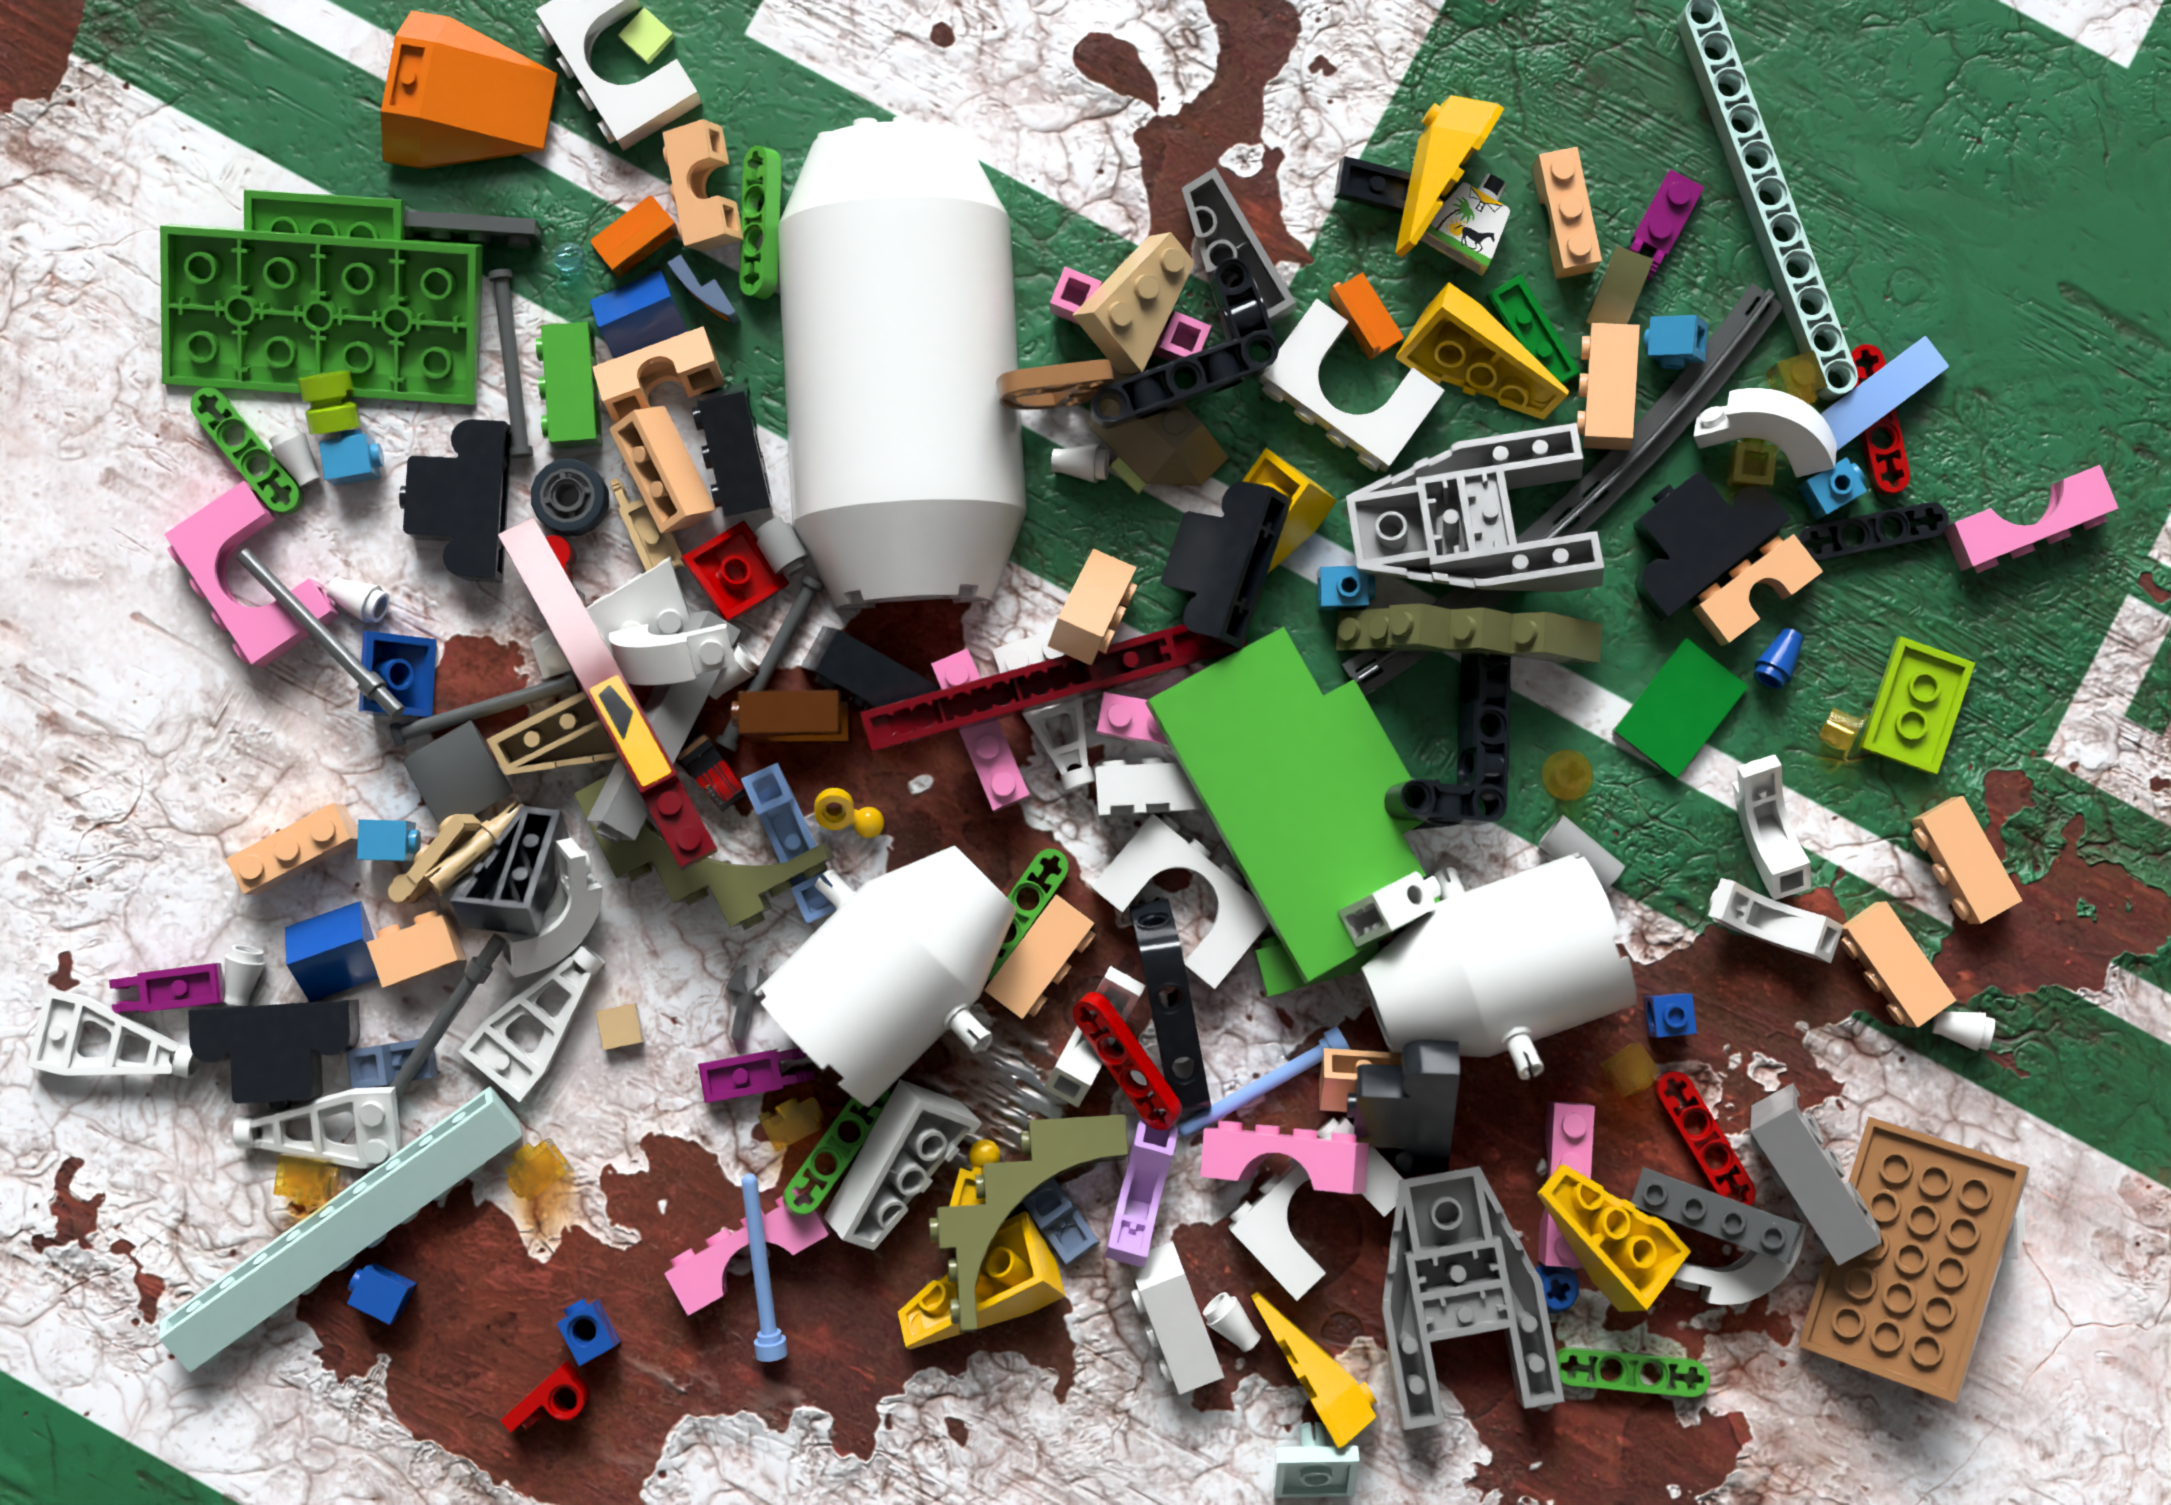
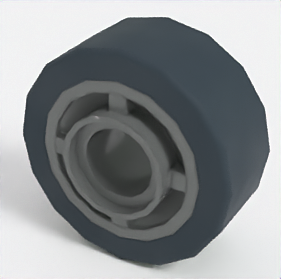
M559 459L546 465L536 475L531 487V506L537 518L553 532L564 536H581L594 530L604 520L609 507V490L603 478L587 463L576 459ZM569 489H577L579 492L578 501L570 507H564L561 503L563 493Z

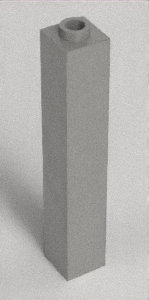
M708 610L693 612L682 633L726 623L733 647L741 630ZM721 669L696 674V679L655 685L643 712L672 764H674ZM618 757L586 820L598 828L596 831L597 835L616 844L619 840H635L649 814L620 757Z

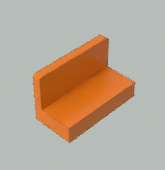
M648 196L593 237L591 244L619 279L678 235L677 225L666 210L662 209L653 196Z
M1363 272L1342 285L1338 282L1331 287L1328 295L1339 314L1349 321L1347 326L1369 361L1403 341L1404 336Z

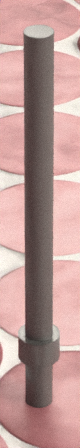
M244 549L238 554L237 560L358 683L357 688L368 700H375L393 719L399 717L404 712L405 707L386 689L387 683L376 672H370L249 549Z
M494 933L479 956L472 957L463 970L465 976L389 1085V1087H395L397 1102L478 984H484L493 971L491 965L507 943L502 936Z

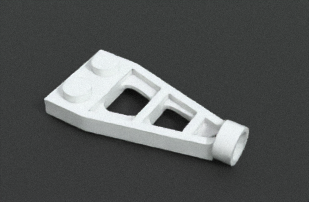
M1053 629L992 649L1000 673L1066 654L1047 646ZM1082 697L1062 702L1059 706L1050 709L1040 708L1022 713L1060 772L1065 791L1073 790L1095 781L1091 767L1088 766ZM1066 713L1071 717L1075 737L1071 743L1057 746L1053 742L1045 723L1047 719ZM1071 764H1079L1081 768L1067 772Z
M580 943L569 958L486 1018L458 1052L518 1102H522L548 1071L591 979L605 964V961L591 948ZM577 963L579 966L585 969L586 972H577L574 967V964ZM557 983L568 991L569 998L558 1016L552 1017L537 1005V999L552 984ZM524 1014H533L544 1024L545 1028L544 1035L537 1049L532 1053L525 1052L508 1038L506 1034L508 1026Z
M46 989L27 1067L64 1076L173 1074L191 1079L198 1069L200 1060L193 1055L189 1045L179 1044L121 1013H115L112 1008L91 997L56 989ZM86 1021H94L110 1031L112 1036L106 1055L102 1057H83L77 1052ZM126 1035L137 1037L150 1044L145 1062H127L120 1059ZM173 1053H175V1056H174V1059H173V1064H171V1062H170L171 1055H172Z
M395 1087L354 1088L291 1105L290 1108L276 1109L257 1114L256 1116L237 1117L233 1128L234 1144L238 1149L263 1148L359 1169L376 1168L402 1149ZM342 1112L353 1114L357 1143L346 1145L330 1141L326 1137L324 1119ZM299 1118L311 1119L313 1141L291 1140L287 1138L285 1121ZM260 1127L263 1130V1135H260Z

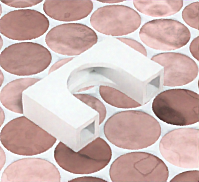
M551 0L535 10L542 21L536 28L548 47L556 44L562 55L557 58V61L568 79L576 75L583 87L577 93L589 112L595 108L598 110L603 120L597 123L609 144L617 141L621 149L625 151L702 103L696 88L677 59L643 80L629 85L608 83L592 71L590 56L595 40L606 28L642 7L639 0Z
M1316 299L1279 349L1277 359L1269 371L1261 375L1259 382L1264 385L1262 390L1273 400L1281 403L1284 399L1295 407L1294 414L1305 423L1313 426L1316 422L1328 431L1325 434L1326 437L1337 446L1345 448L1348 445L1359 453L1358 460L1369 469L1377 471L1380 468L1386 472L1445 390L1412 368L1387 403L1378 410L1368 414L1353 415L1336 409L1327 401L1320 389L1318 371L1321 362L1345 331L1349 321Z
M1152 813L1091 888L1122 913L1144 885L1159 872L1180 868L1200 875L1210 885L1214 893L1217 908L1216 917L1209 932L1187 957L1184 964L1210 987L1215 989L1270 922L1253 892L1250 894L1239 885L1243 879L1226 864L1219 869L1208 859L1212 853L1196 839L1188 843L1177 833L1181 827L1163 813L1158 818Z
M1333 1117L1318 1130V1136L1323 1139H1331L1332 1133L1354 1134V1126L1345 1117H1342L1339 1121ZM1369 1147L1366 1192L1361 1194L1385 1217L1396 1207L1399 1180H1403V1178L1374 1147ZM1290 1157L1287 1162L1291 1167L1281 1176L1275 1172L1258 1188L1262 1194L1252 1204L1247 1200L1240 1204L1229 1216L1233 1222L1228 1227L1297 1301L1326 1272L1294 1239L1288 1226L1287 1210L1290 1199L1296 1189L1310 1179L1305 1168L1297 1160Z

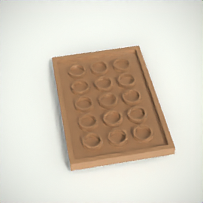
M1868 1117L1849 1181L1854 1184L1878 1224L1881 1244L1839 1266L1831 1254L1825 1256L1798 1346L1958 1403L2030 1167Z

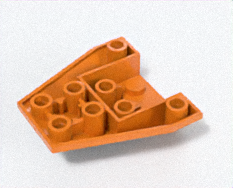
M411 11L395 35L381 106L382 161L394 165L428 169L545 151L559 76L557 73L451 17Z

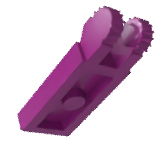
M1672 169L1664 177L1631 238L1633 242L1629 248L1630 251L1638 253L1643 246L1654 252L1652 256L1654 260L1646 278L1648 281L1652 279L1662 259L1670 252L1704 189L1703 186Z
M221 963L137 973V976L109 980L110 989L122 990L129 989L131 986H138L140 1001L132 1002L128 1000L112 1004V1010L115 1013L141 1010V1013L224 1003L225 998Z
M801 1048L779 1052L778 1049L698 1064L705 1103L784 1089V1085L814 1080V1070H802L791 1075H782L780 1061L805 1058L807 1054Z

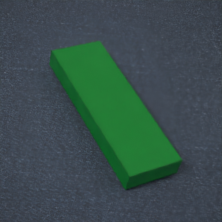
M1521 274L1487 293L1486 298L1504 328L1559 382L1565 385L1580 376L1579 368Z

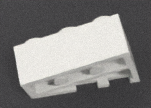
M1165 757L1144 758L1142 759V764L1126 765V760L1103 761L1102 766L1095 767L1098 819L1151 815L1152 813L1155 815L1206 811L1179 762L1166 763Z
M1173 1241L1149 1250L1144 1268L1131 1265L1138 1289L1131 1291L1139 1314L1147 1312L1151 1324L1146 1325L1145 1329L1152 1348L1161 1347L1165 1358L1158 1360L1166 1383L1174 1381L1180 1395L1224 1378Z

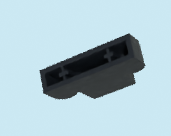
M463 420L455 426L450 437L451 445L458 454V457L410 456L408 458L406 486L402 485L399 491V505L401 509H404L403 531L417 540L451 541L444 549L443 561L446 568L459 578L467 581L503 583L505 548L498 534L506 531L511 463L509 448H512L511 428L506 421Z
M1701 472L1692 475L1675 490L1668 484L1651 498L1655 506L1633 524L1634 529L1659 558L1639 571L1635 579L1636 591L1659 621H1662L1790 520V517L1767 490L1756 485L1741 489L1726 502Z
M1237 482L1226 490L1222 498L1223 517L1191 511L1184 513L1174 544L1170 550L1161 583L1173 591L1191 598L1183 614L1184 625L1188 630L1215 644L1242 650L1292 502L1291 498L1271 486Z
M359 999L188 1010L189 1043L193 1055L200 1061L207 1063L230 1060L233 1102L237 1104L266 1102V1110L290 1108L291 1100H306L320 1097L323 1093L321 1053L324 1055L346 1053V1051L355 1048L360 1037Z
M1414 1041L1403 1048L1402 1065H1358L1355 1093H1347V1117H1354L1356 1142L1369 1143V1147L1395 1148L1396 1166L1405 1172L1421 1174L1448 1172L1460 1077L1459 1042Z

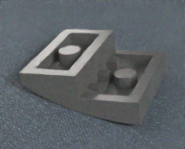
M472 719L402 759L415 786L439 825L447 817L454 814L475 815L513 793L512 786L494 760L490 747Z

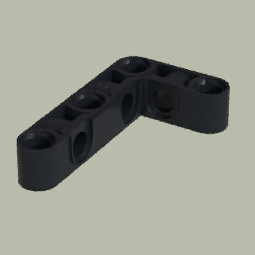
M1234 257L1224 259L1216 267L1211 280L1212 291L1219 307L1218 312H1223L1232 336L1231 340L1143 371L1121 382L1102 388L1094 396L1090 409L1091 418L1095 424L1101 428L1110 429L1135 420L1148 418L1226 390L1269 371L1277 359L1279 352L1278 344L1271 328L1264 302L1258 293L1250 269L1244 261ZM1227 271L1234 272L1239 276L1241 285L1235 288L1227 287L1221 281L1220 275ZM1254 345L1262 346L1268 352V360L1262 363L1255 362L1249 356V348ZM1179 372L1190 374L1194 379V387L1188 390L1180 389L1174 383V375ZM1104 399H1112L1118 403L1120 413L1114 417H1107L1100 412L1098 404Z
M1461 653L1457 785L1440 783L1439 779H1412L1395 784L1388 789L1384 798L1385 808L1391 816L1401 820L1422 821L1436 825L1479 826L1498 821L1506 813L1511 706L1510 656L1489 655L1488 658L1485 654ZM1481 720L1487 726V736L1481 730ZM1406 791H1408L1413 798L1412 808H1410L1405 801ZM1479 798L1485 804V814L1481 813L1478 807Z
M1167 898L1129 906L1143 966L1164 1079L1182 1105L1181 1114L1212 1108L1182 948L1169 900ZM1166 987H1176V989L1170 993L1160 992L1163 988ZM1181 1057L1189 1058L1187 1061L1183 1063L1174 1062L1175 1060Z

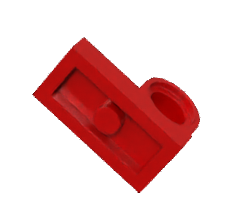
M567 1360L500 1421L510 1433L520 1424L527 1430L544 1414L539 1408L541 1405L556 1419H572L589 1403L590 1389L575 1367ZM568 1388L574 1391L577 1396L575 1407H567L561 1403L559 1399L560 1389Z

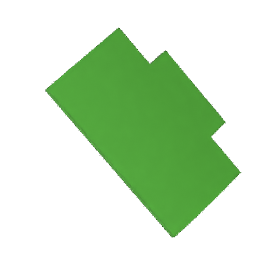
M255 189L244 190V229L185 224L160 225L162 384L300 393L298 383L300 378L348 370L350 371L354 393L349 397L475 405L481 328L483 245L405 240V227L403 226L405 200Z
M1282 627L1145 702L1304 984L1415 920L1413 919L1380 937L1356 947L1338 913L1339 910L1416 871L1422 877L1426 876L1403 836L1404 833L1424 822L1394 818L1388 813L1384 803L1385 794L1390 787L1412 779L1355 679L1323 696L1287 631ZM1406 791L1405 801L1410 808H1412L1413 798L1408 791ZM1439 897L1433 899L1435 903L1441 901Z

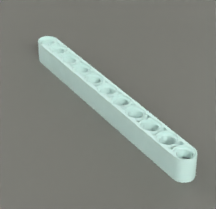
M1690 0L1678 18L1677 25L1780 302L1785 305L1783 309L1812 387L1821 399L1827 401L1837 400L1851 391L1857 384L1858 374L1720 6L1716 0ZM1691 12L1703 14L1707 24H1698L1693 21ZM1710 47L1717 50L1720 54V60L1708 58L1704 48ZM1718 84H1728L1733 89L1734 96H1724L1719 91ZM1739 119L1743 121L1747 126V132L1741 133L1736 131L1732 126L1731 120ZM1745 155H1752L1758 158L1761 169H1753L1748 166ZM1759 191L1769 192L1774 198V205H1765L1759 198ZM1773 227L1784 229L1788 235V242L1777 240L1773 235ZM1787 263L1796 264L1800 268L1801 278H1793L1788 274L1786 269ZM1801 299H1806L1813 303L1815 315H1808L1803 312L1800 307ZM1819 335L1827 340L1829 344L1828 352L1820 351L1815 346L1814 336ZM1828 372H1835L1840 375L1843 382L1842 388H1835L1829 383Z

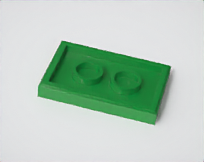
M1684 638L1617 723L1612 732L1672 779H1677L1749 686L1689 639Z

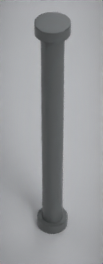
M496 269L489 271L488 274L489 281L494 282L513 445L512 448H509L510 458H526L533 456L534 453L533 447L528 445L509 283L513 279V274L510 269Z
M807 575L803 576L801 580L803 586L746 691L765 690L816 593H822L825 585ZM730 720L722 736L718 734L715 742L736 752L739 747L736 744L740 736L739 729H737V726H732V721Z
M567 671L564 677L403 725L399 722L390 724V731L393 741L398 747L405 745L408 739L462 724L471 719L475 720L569 691L573 695L580 692V687L572 671Z

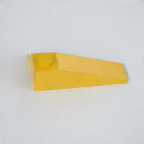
M1451 95L1440 106L1434 103L1421 121L1426 127L1417 143L1395 254L1402 258L1416 246L1443 205V201L1439 196L1445 197L1455 183H1458L1465 172L1459 168V165L1463 166L1474 151H1479L1503 112L1504 108L1496 103Z
M1450 282L1425 308L1396 355L1397 360L1410 369H1416L1434 383L1440 384L1442 380L1462 387L1463 393L1472 396L1476 392L1497 399L1501 406L1542 420L1569 393V390L1481 304Z
M1265 448L1242 482L1271 486L1292 499L1268 573L1315 533L1337 500L1313 480L1274 452Z
M1565 1164L1560 1165L1537 1193L1592 1282L1619 1312L1648 1310L1691 1253L1690 1249L1664 1221L1655 1216L1649 1217L1637 1210L1631 1202L1625 1199L1620 1200L1604 1191L1603 1186Z
M1026 1211L1005 1220L987 1248L975 1285L977 1329L1032 1313L1066 1296L1057 1262L1029 1213ZM948 1273L939 1281L932 1280L898 1311L906 1348L913 1349L963 1334L959 1333V1323L951 1324L950 1299H957L956 1282L949 1283Z
M1258 1291L1251 1295L1255 1305L1281 1350L1284 1352L1297 1378L1306 1390L1338 1449L1341 1448L1377 1417L1371 1406L1378 1402L1366 1382L1358 1385L1354 1377Z

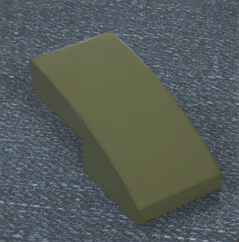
M1616 246L1602 282L1597 288L1585 324L1590 326L1592 323L1628 324L1654 259Z

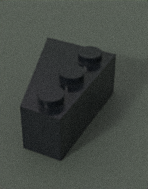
M748 381L703 392L697 400L698 406L692 408L697 431L704 430L707 445L701 446L706 469L713 468L716 484H711L713 502L716 508L722 507L724 517L765 509L772 505L764 457L756 429H758L756 418L752 415L748 397L750 393Z
M822 626L800 666L815 674L817 677L814 681L829 690H837L839 687L850 693L849 701L865 710H870L872 706L878 708L939 691L940 686L843 631L827 626Z
M528 806L520 808L494 842L495 849L484 863L479 862L472 871L473 878L462 892L457 891L451 898L450 902L460 927L538 936L558 875L556 841L569 838L561 810Z

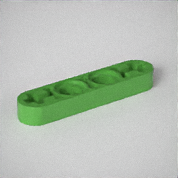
M759 145L749 149L743 162L741 228L744 240L740 241L739 284L741 291L745 295L767 299L774 293L778 281L781 157L777 151ZM764 194V205L761 211L758 212V201ZM763 233V242L761 248L757 251V239Z
M211 387L196 391L190 402L193 415L266 505L283 515L297 512L304 501L303 490L299 488L294 478L270 452L269 447L229 398L219 390ZM208 398L213 401L219 400L215 407L226 419L219 422L214 415L204 412L207 408L204 403L205 400ZM233 426H241L245 431L244 441L238 446H229L225 440L226 432ZM257 456H266L269 460V470L263 476H253L250 472L251 461ZM275 480L285 490L292 489L288 495L291 500L289 504L286 505L281 501L276 503L280 496L268 484Z
M1056 849L1041 851L1007 898L1017 908L1012 920L1016 926L1017 934L1011 942L1002 944L1000 949H1004L1006 952L1002 958L997 955L987 981L997 974L1066 877L1068 861L1062 852ZM1053 856H1056L1060 859L1058 867L1062 871L1058 876L1053 873L1048 876L1044 883L1052 887L1048 893H1045L1037 883L1028 881L1027 878L1031 873H1034L1039 878L1044 870V867L1040 864L1043 858L1051 860ZM1026 887L1035 889L1040 897L1038 906L1030 911L1021 909L1016 901L1018 892Z
M888 1089L877 1099L881 1107L873 1106L864 1116L865 1119L871 1121L869 1125L861 1116L849 1111L853 1107L855 1112L858 1113L863 1107L862 1103L851 1097L785 1188L783 1204L789 1213L795 1216H806L819 1206L869 1136L891 1096ZM849 1121L858 1127L859 1138L856 1142L846 1143L839 1138L838 1127L841 1123ZM822 1153L829 1154L835 1159L836 1170L833 1174L826 1176L816 1171L814 1161L818 1155ZM806 1171L813 1181L824 1184L825 1187L821 1190L816 1184L808 1194V1199L812 1202L811 1205L803 1203L798 1207L793 1203L796 1196L792 1193V1190L801 1191L810 1180L802 1176Z
M1563 1347L1556 1352L1560 1380L1570 1386L1697 1397L1705 1393L1710 1384V1373L1707 1368L1692 1358L1580 1347ZM1574 1355V1360L1577 1363L1590 1365L1588 1357L1593 1356L1594 1359L1591 1365L1593 1379H1587L1589 1372L1578 1369L1573 1370L1572 1376L1568 1377L1567 1372L1561 1368V1363L1568 1362L1569 1356ZM1607 1359H1616L1621 1365V1374L1613 1381L1604 1380L1600 1375L1601 1364ZM1653 1362L1659 1365L1661 1376L1658 1382L1647 1385L1640 1379V1371L1645 1364ZM1674 1364L1672 1371L1678 1374H1687L1689 1367H1693V1371L1700 1375L1699 1381H1693L1691 1388H1688L1687 1383L1683 1380L1671 1378L1672 1387H1667L1670 1380L1668 1365Z

